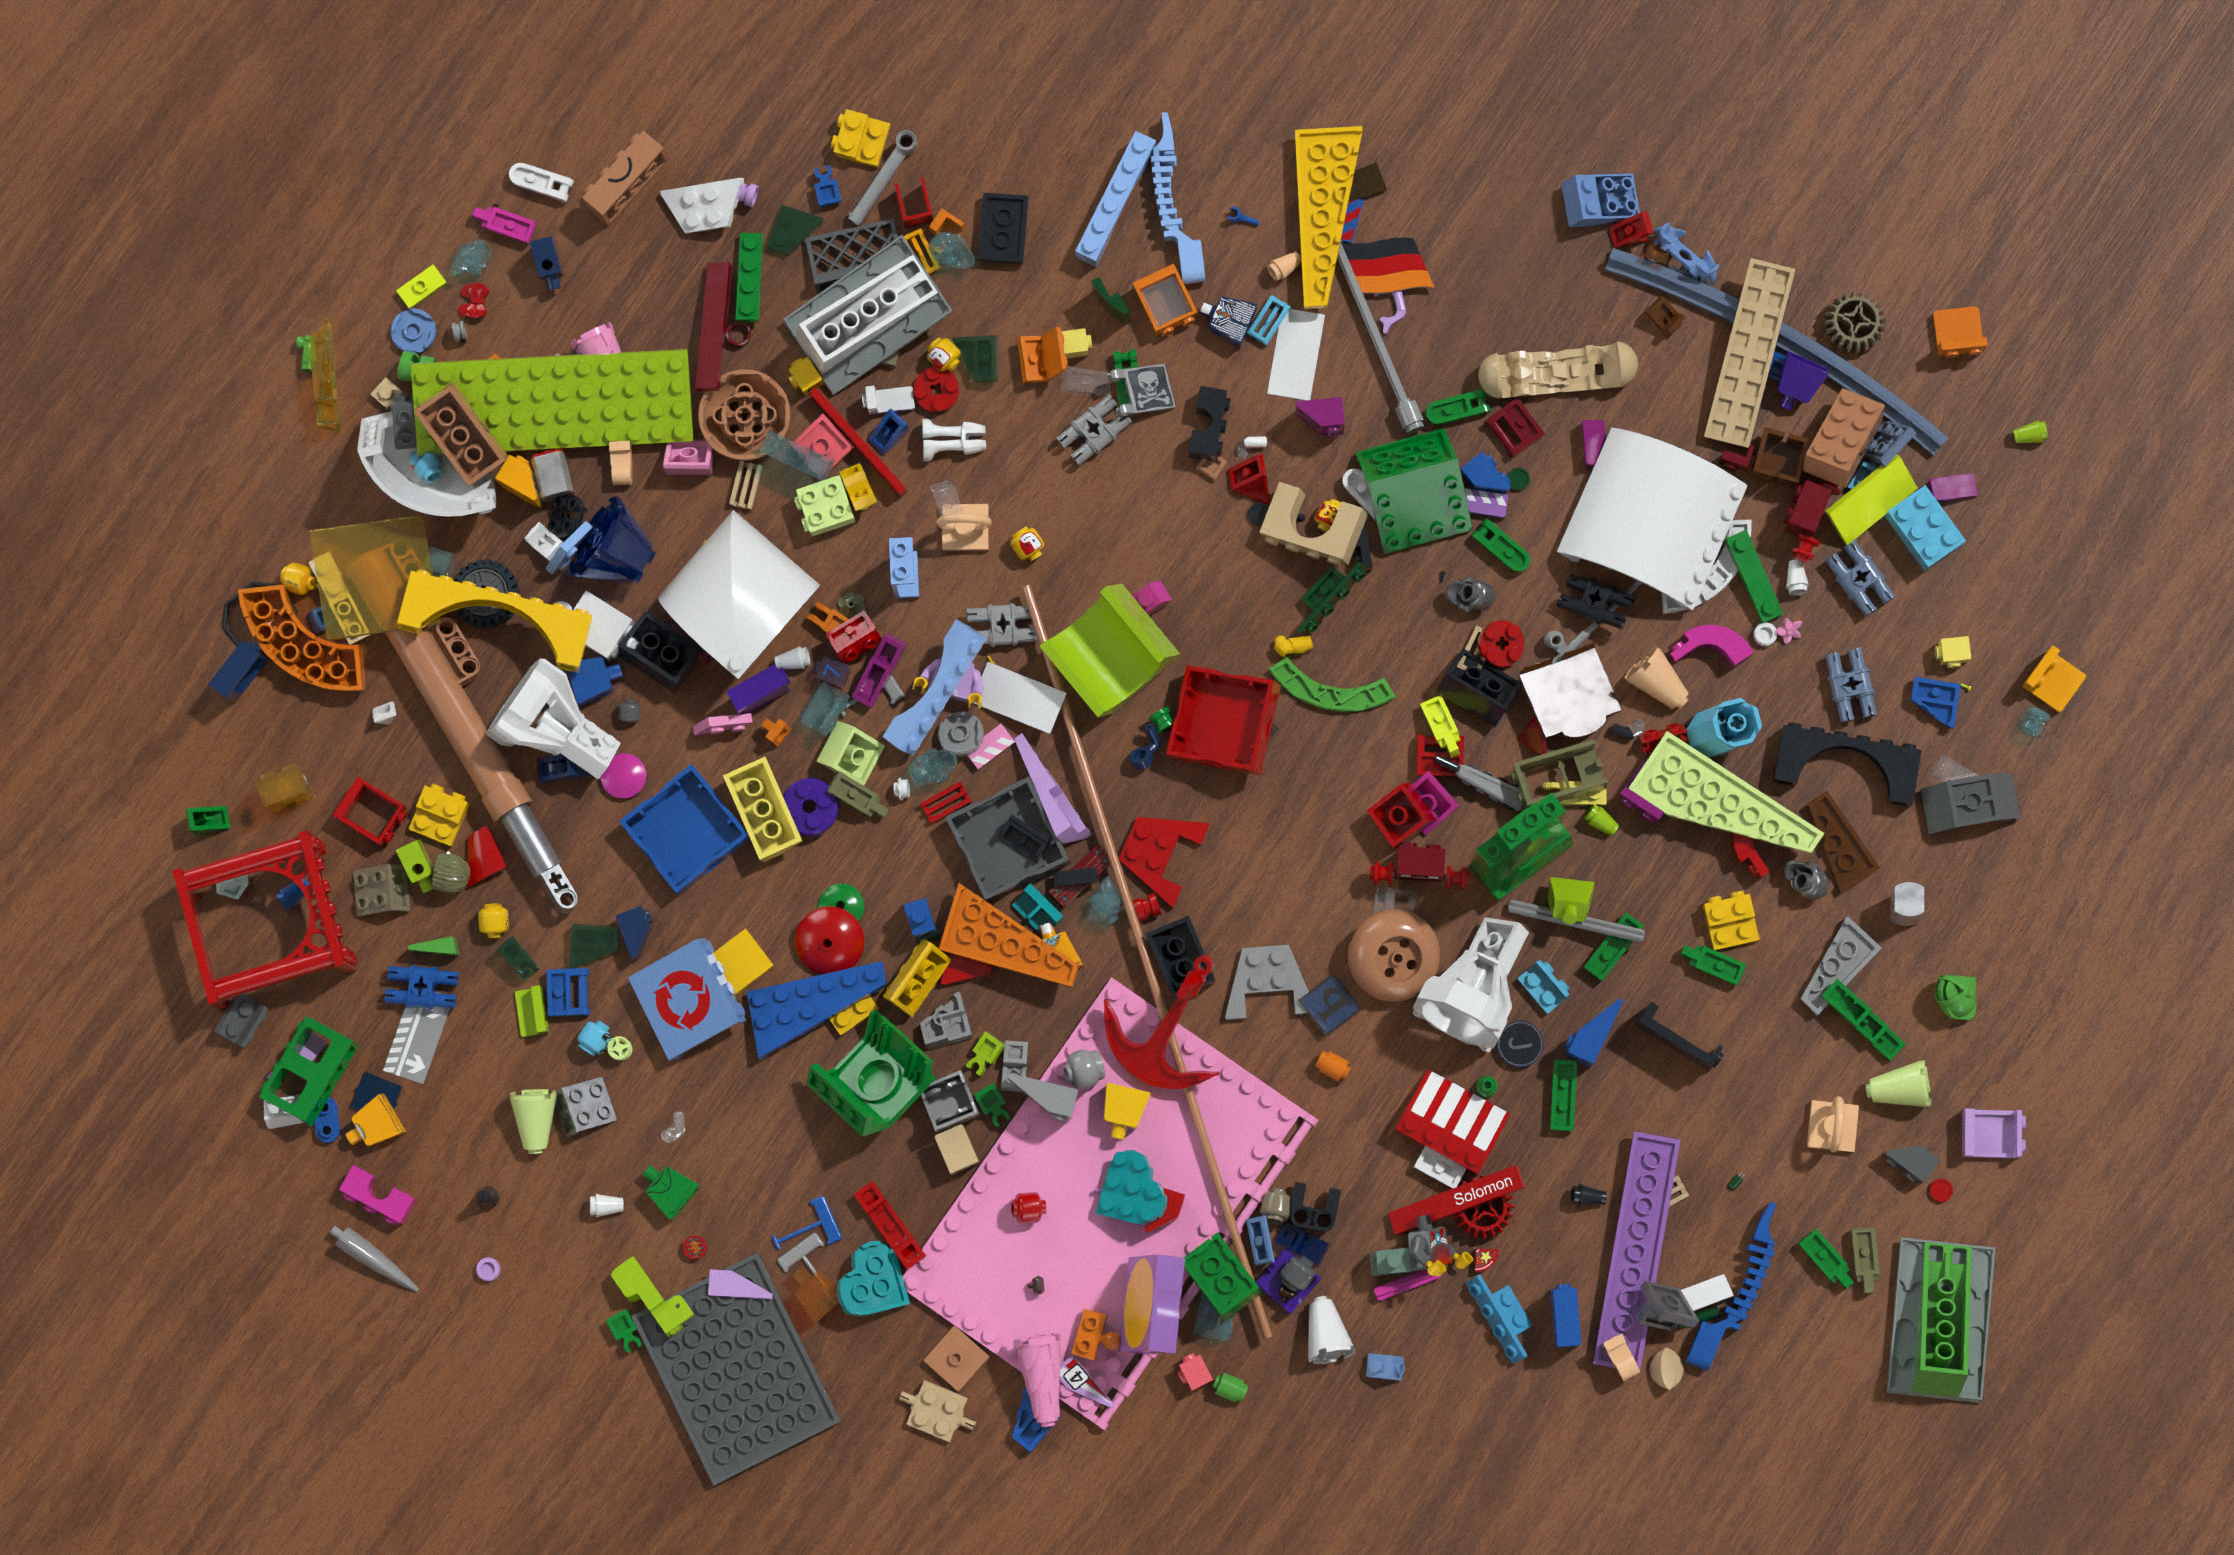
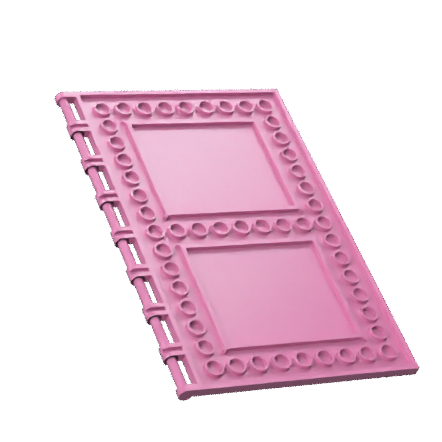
M1112 977L1040 1081L1078 1089L1072 1083L1066 1081L1063 1065H1066L1070 1054L1082 1049L1090 1052L1097 1050L1105 1068V1079L1099 1080L1091 1088L1078 1089L1072 1118H1067L1066 1122L1053 1120V1115L1048 1114L1028 1097L922 1248L926 1257L903 1275L905 1288L908 1293L1019 1371H1021L1017 1350L1014 1347L1015 1338L1045 1333L1046 1336H1052L1051 1333H1060L1062 1364L1073 1355L1071 1353L1084 1308L1108 1315L1103 1334L1116 1332L1121 1337L1129 1257L1157 1254L1188 1257L1191 1251L1207 1239L1211 1240V1236L1217 1232L1225 1235L1223 1240L1228 1247L1232 1243L1184 1090L1158 1088L1137 1079L1122 1066L1109 1045L1104 1023V999L1109 1000L1119 1019L1125 1037L1133 1043H1146L1161 1023L1157 1008ZM1178 1024L1174 1032L1187 1072L1198 1070L1219 1071L1218 1076L1194 1085L1192 1088L1232 1212H1234L1246 1193L1252 1197L1236 1219L1239 1234H1241L1246 1220L1249 1219L1258 1204L1262 1203L1264 1194L1269 1192V1188L1286 1164L1289 1165L1296 1155L1295 1150L1312 1126H1316L1319 1120ZM1168 1044L1165 1051V1058L1168 1065L1172 1069L1177 1071ZM1107 1082L1151 1093L1137 1129L1127 1127L1124 1140L1110 1137L1113 1124L1104 1121ZM1300 1116L1305 1121L1288 1146H1285L1281 1142ZM1135 1150L1146 1155L1150 1166L1153 1168V1180L1160 1183L1163 1188L1185 1194L1178 1219L1148 1234L1144 1232L1145 1227L1096 1214L1101 1193H1094V1189L1102 1190L1110 1163L1115 1153L1119 1151ZM1272 1155H1274L1278 1160L1261 1185H1259L1255 1180ZM1037 1192L1041 1200L1046 1201V1214H1042L1039 1222L1019 1223L1016 1218L1012 1217L1011 1200L1015 1199L1018 1193ZM1185 1269L1183 1273L1182 1286L1189 1277V1274L1186 1272ZM1036 1276H1041L1044 1279L1045 1291L1042 1294L1034 1293L1033 1288H1028V1284H1032V1279ZM1195 1282L1192 1283L1180 1301L1179 1319L1181 1320L1189 1310V1304L1200 1290ZM1100 1343L1095 1361L1074 1355L1106 1395L1112 1387L1118 1390L1112 1399L1114 1405L1111 1408L1107 1406L1100 1418L1094 1415L1101 1403L1067 1389L1061 1381L1059 1399L1103 1430H1106L1109 1426L1107 1423L1124 1398L1126 1396L1129 1397L1136 1387L1134 1385L1151 1359L1156 1358L1158 1353L1143 1354L1127 1379L1121 1376V1374L1136 1353L1119 1351L1120 1347L1116 1350H1108L1104 1347L1103 1343Z

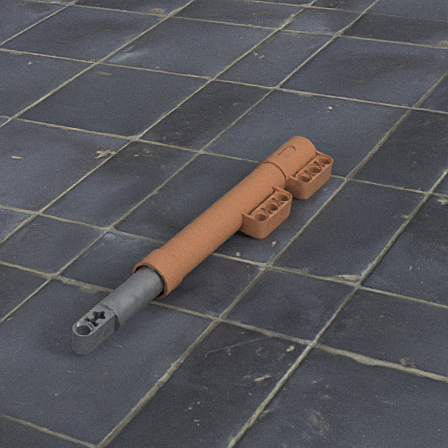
M397 540L383 548L372 550L360 556L347 566L346 572L379 628L384 630L483 798L481 801L495 824H503L535 880H540L556 909L562 914L571 913L577 904V894L561 869L562 862L529 808L533 801L520 779H516L494 740L486 735L488 731L462 688L476 680L480 670L479 661L456 622L447 617L425 626L421 630V634L397 628L398 617L410 577L405 571L407 569L424 570L411 546L406 541ZM402 549L406 552V555L398 557L394 554V551ZM444 626L449 627L452 632L450 634H443L440 628ZM460 646L463 652L456 654L451 648ZM470 665L475 671L473 673H466L463 667ZM551 878L554 880L559 879L558 887L555 883H550ZM562 897H569L573 903L565 906L561 903L560 899Z

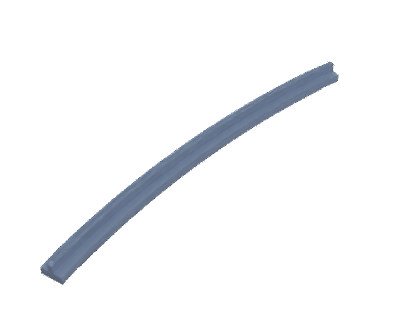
M1615 248L1612 249L1605 271L1661 291L1734 324L1739 299L1652 261ZM1783 322L1781 323L1775 347L1785 353L1788 350L1827 367L1829 373L1827 378L1841 388L1885 404L1883 417L1887 421L1890 420L1912 427L1916 434L1911 439L1931 456L1947 441L1948 437L1871 377L1819 343Z

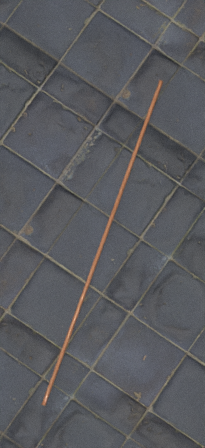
M1026 585L1022 587V591L1039 644L1041 645L1048 638L1031 586ZM1042 650L1053 687L1065 692L1057 667ZM1065 696L1060 709L1162 1022L1168 1010L1069 703ZM1174 1032L1168 1043L1177 1071L1187 1072ZM1192 1086L1183 1088L1237 1258L1254 1280ZM1260 1296L1252 1300V1305L1263 1339H1267L1273 1336Z

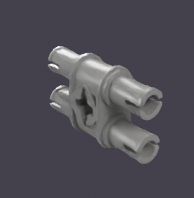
M1109 394L1094 407H1088L1087 411L1071 421V426L1056 437V440L1059 444H1062L1061 446L1064 449L1079 436L1085 438L1086 443L1070 455L1074 461L1076 460L1078 466L1094 453L1099 454L1100 450L1112 440H1116L1117 434L1132 423L1128 416L1116 417L1109 424L1102 421V417L1117 406V403L1114 399H1111L1112 397ZM1089 425L1093 428L1098 427L1099 435L1094 432L1090 433Z
M1010 603V605L992 606V604H989L987 608H966L967 623L983 621L990 623L988 630L977 631L987 638L984 644L995 647V645L1011 644L1015 646L1018 645V642H1038L1035 628L1017 629L1015 627L1016 620L1031 619L1027 605L1015 606V604ZM1001 617L1004 624H1008L1004 629V633L1001 630V626H997Z

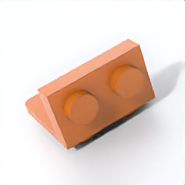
M1978 307L1936 310L1933 313L1938 356L1952 358L1959 356V354L1979 355L1984 352L1988 343L1987 337L1982 336Z
M1054 327L1041 336H1020L1017 338L1023 383L1049 382L1066 371L1068 360L1064 354V335L1061 333L1060 327Z

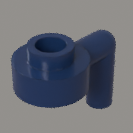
M1153 724L1145 726L1151 743L1147 747L1133 750L1129 755L1130 763L1134 769H1147L1154 760L1152 754L1161 746V741Z

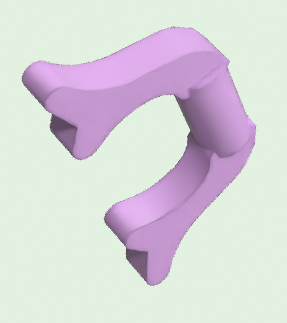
M1402 291L1392 292L1397 308L1396 315L1380 318V322L1384 325L1383 334L1385 335L1388 333L1389 328L1402 320L1406 314Z

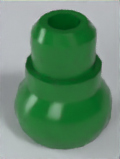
M1487 1075L1479 1078L1476 1083L1478 1094L1487 1098L1496 1094L1498 1084L1495 1078Z

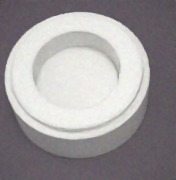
M1770 623L1759 624L1753 633L1755 642L1763 647L1772 645L1777 638L1776 628Z

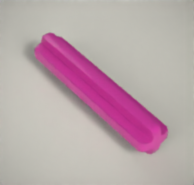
M1427 1269L1420 1270L1374 1288V1293L1377 1300L1381 1301L1439 1279L1442 1275L1431 1276Z

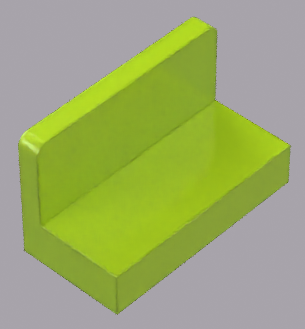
M537 985L531 986V989L516 991L515 998L521 1036L528 1037L549 1033L543 987Z

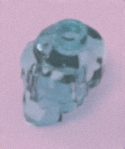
M941 232L934 236L929 244V250L934 259L941 264H946L949 268L959 267L960 269H965L975 263V257L967 247L966 240L958 234Z
M473 239V242L460 245L451 266L450 276H461L463 270L472 274H482L483 268L490 265L492 249L486 246L485 241L480 239Z
M928 749L926 753L911 761L909 764L910 776L920 786L930 783H943L947 780L948 773L952 772L955 768L957 757L954 753L945 749L940 751Z
M1107 876L1100 884L1102 891L1092 896L1088 901L1091 904L1089 913L1094 921L1099 925L1106 923L1109 926L1119 919L1117 914L1121 912L1124 904L1110 876Z

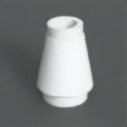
M1791 560L1788 562L1786 589L1789 590L1790 595L1806 594L1809 583L1803 563L1798 560Z
M799 646L779 656H775L776 667L778 669H805L806 666L810 665L808 649Z
M600 1194L590 1196V1215L600 1217L623 1212V1198Z

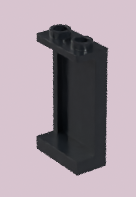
M1650 1002L1635 1026L1705 1070H1708L1711 1066L1715 1068L1724 1056L1721 1053L1723 1046L1719 1044L1711 1055L1652 1019L1659 1006Z

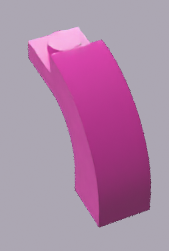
M1702 625L1684 632L1682 637L1686 643L1684 644L1680 641L1671 648L1672 652L1669 655V659L1675 664L1697 649L1712 648L1719 651L1731 667L1735 668L1750 658L1754 651L1746 640L1735 631L1719 625Z

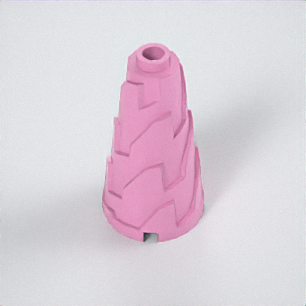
M611 322L580 335L581 339L578 341L575 338L570 342L578 355L621 352Z
M1046 1333L1014 1339V1347L1017 1350L1021 1372L1031 1400L1033 1416L1037 1423H1041V1427L1054 1426L1055 1421L1060 1416V1333H1051L1052 1336H1046Z

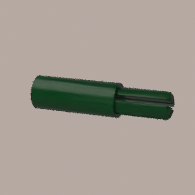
M1717 1306L1695 1313L1699 1319L1697 1324L1720 1316ZM1681 1324L1678 1325L1679 1329L1687 1327Z

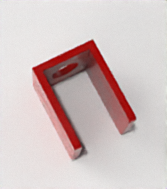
M924 177L920 179L928 212L908 217L905 215L899 185L895 183L905 228L933 221Z

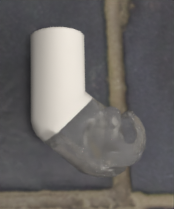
M1265 436L1245 438L1235 445L1236 457L1238 459L1246 458L1248 456L1247 450L1251 448H1266L1267 438Z

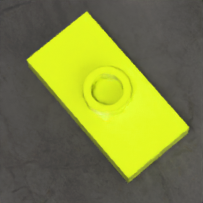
M433 264L396 291L408 308L413 309L447 285V282Z

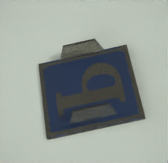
M1335 973L1331 974L1298 1000L1326 1037L1362 1010Z

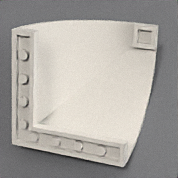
M391 411L361 419L357 448L360 459L373 481L400 504L413 510L436 516H463L477 512L479 514H486L491 512L493 508H496V492L492 470L468 486L445 454H438L436 456L441 461L440 470L442 475L436 481L427 483L425 479L415 475L414 469L411 468L409 462L410 455L413 452H417V448L399 450L395 448Z
M733 510L658 596V600L687 634L739 679L818 589L820 584Z

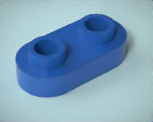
M329 1097L326 1102L329 1105V1109L326 1112L321 1111L315 1121L316 1135L321 1141L326 1143L335 1142L341 1133L338 1104L333 1098ZM327 1126L331 1128L329 1135L324 1134V1128Z

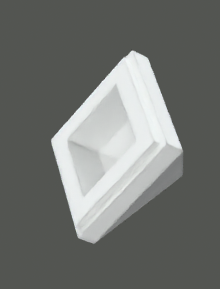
M394 701L372 709L374 722L390 725L397 715Z

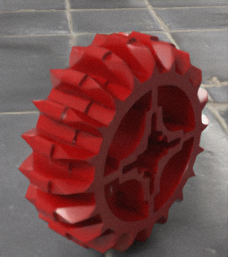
M1474 1177L1470 1178L1471 1182L1476 1180ZM1513 1195L1500 1197L1502 1203L1501 1215L1493 1209L1492 1201L1487 1202L1488 1212L1483 1211L1476 1217L1479 1212L1477 1210L1479 1207L1476 1206L1470 1221L1464 1211L1453 1215V1219L1461 1218L1462 1221L1457 1226L1460 1228L1465 1224L1467 1226L1464 1230L1465 1234H1468L1470 1229L1474 1230L1473 1238L1477 1237L1478 1232H1482V1239H1486V1232L1488 1231L1493 1238L1496 1236L1495 1228L1500 1233L1504 1232L1500 1226L1501 1223L1507 1227L1510 1225L1509 1221L1505 1220V1217L1513 1218L1514 1216L1513 1213L1507 1212L1508 1209L1515 1208L1514 1204H1507V1201L1513 1199ZM1482 1216H1488L1497 1221L1493 1225L1485 1227L1475 1225Z

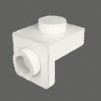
M540 522L524 538L537 552L549 561H551L559 547L563 544L558 537Z

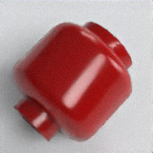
M1037 1192L1018 1193L1015 1199L1011 1200L1012 1217L1016 1218L1019 1223H1037L1041 1220L1042 1214H1046V1201L1041 1200Z

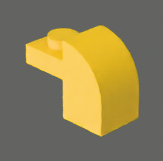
M860 463L839 471L855 511L859 509L866 510L877 502Z

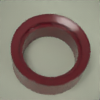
M735 321L726 329V338L734 347H744L751 340V330L744 322ZM735 327H743L747 330V337L743 342L738 343L731 339L730 334Z

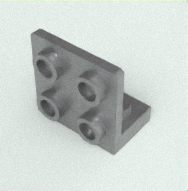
M602 1077L563 1087L556 1091L555 1108L565 1138L573 1137L584 1130L617 1120Z

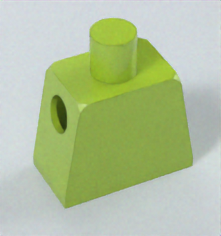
M421 839L397 849L396 852L411 883L418 881L423 894L432 890L431 883L433 881L430 875L433 874L434 868ZM417 864L422 865L423 873H417L415 869Z
M1550 877L1547 898L1552 917L1563 919V922L1568 925H1572L1576 921H1586L1592 903L1594 882Z

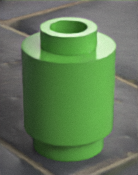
M1223 1372L1221 1376H1216L1212 1388L1216 1389L1214 1394L1233 1402L1239 1401L1242 1403L1249 1385L1245 1384L1244 1380Z

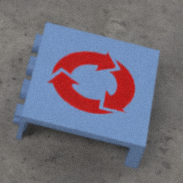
M706 938L696 939L628 977L668 1060L679 1059L685 1055L684 1052L731 1026L746 1022L744 1017L745 1010L737 1002L734 996V988L727 982L724 976V968L716 960L713 954L714 948Z

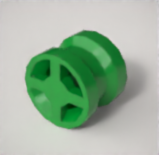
M1168 707L1158 710L1148 718L1150 723H1154L1157 734H1161L1173 726L1175 718L1170 716V709Z

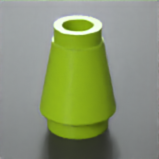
M2037 420L2013 430L2016 443H2041L2043 440L2049 439L2045 421L2039 422Z
M1593 804L1583 818L1587 821L1588 825L1610 836L1619 827L1601 805L1598 807Z

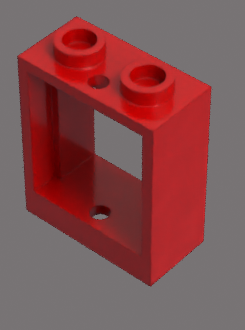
M357 777L333 816L383 847L385 843L389 844L395 835L393 831L397 824L401 825L406 819V810L408 808L360 777ZM366 789L397 808L379 838L348 819V816Z

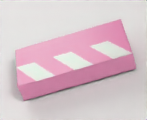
M1000 724L984 736L978 750L967 756L975 767L980 770L1012 746L1015 741L1003 725Z

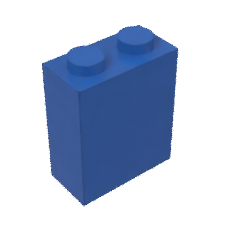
M1571 1284L1557 1285L1555 1289L1550 1291L1554 1347L1580 1346L1581 1334L1577 1288H1571Z

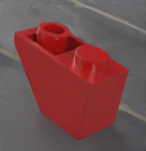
M1163 1188L1164 1194L1167 1196L1165 1212L1161 1218L1158 1217L1150 1225H1141L1145 1227L1144 1232L1149 1234L1178 1219L1185 1194Z

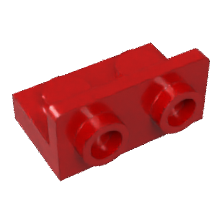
M865 610L825 634L843 664L856 659L857 656L874 648L882 640Z

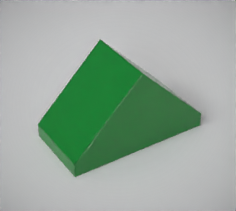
M226 806L185 809L189 832L195 836L230 828Z

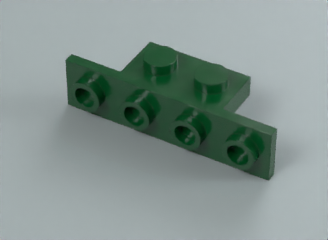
M1358 562L1344 576L1332 565L1302 597L1301 600L1313 610V613L1297 630L1304 635L1315 632L1320 625L1319 622L1334 611V606L1339 600H1343L1349 595L1350 588L1365 577V572L1369 567Z

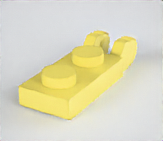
M1564 781L1559 783H1541V788L1545 790L1559 789V792L1567 790ZM1568 781L1570 788L1582 785L1581 781ZM1606 789L1560 801L1561 805L1592 806L1593 804L1606 806Z

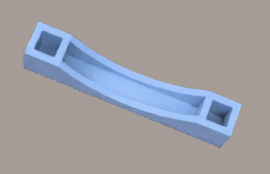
M1135 131L1075 251L1076 258L1097 267L1120 214L1153 155L1156 140Z
M956 619L944 638L941 664L931 687L912 708L893 719L883 737L898 749L913 756L987 638Z

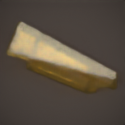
M327 318L325 324L309 337L314 402L318 404L316 423L318 428L342 433L333 326L331 318Z

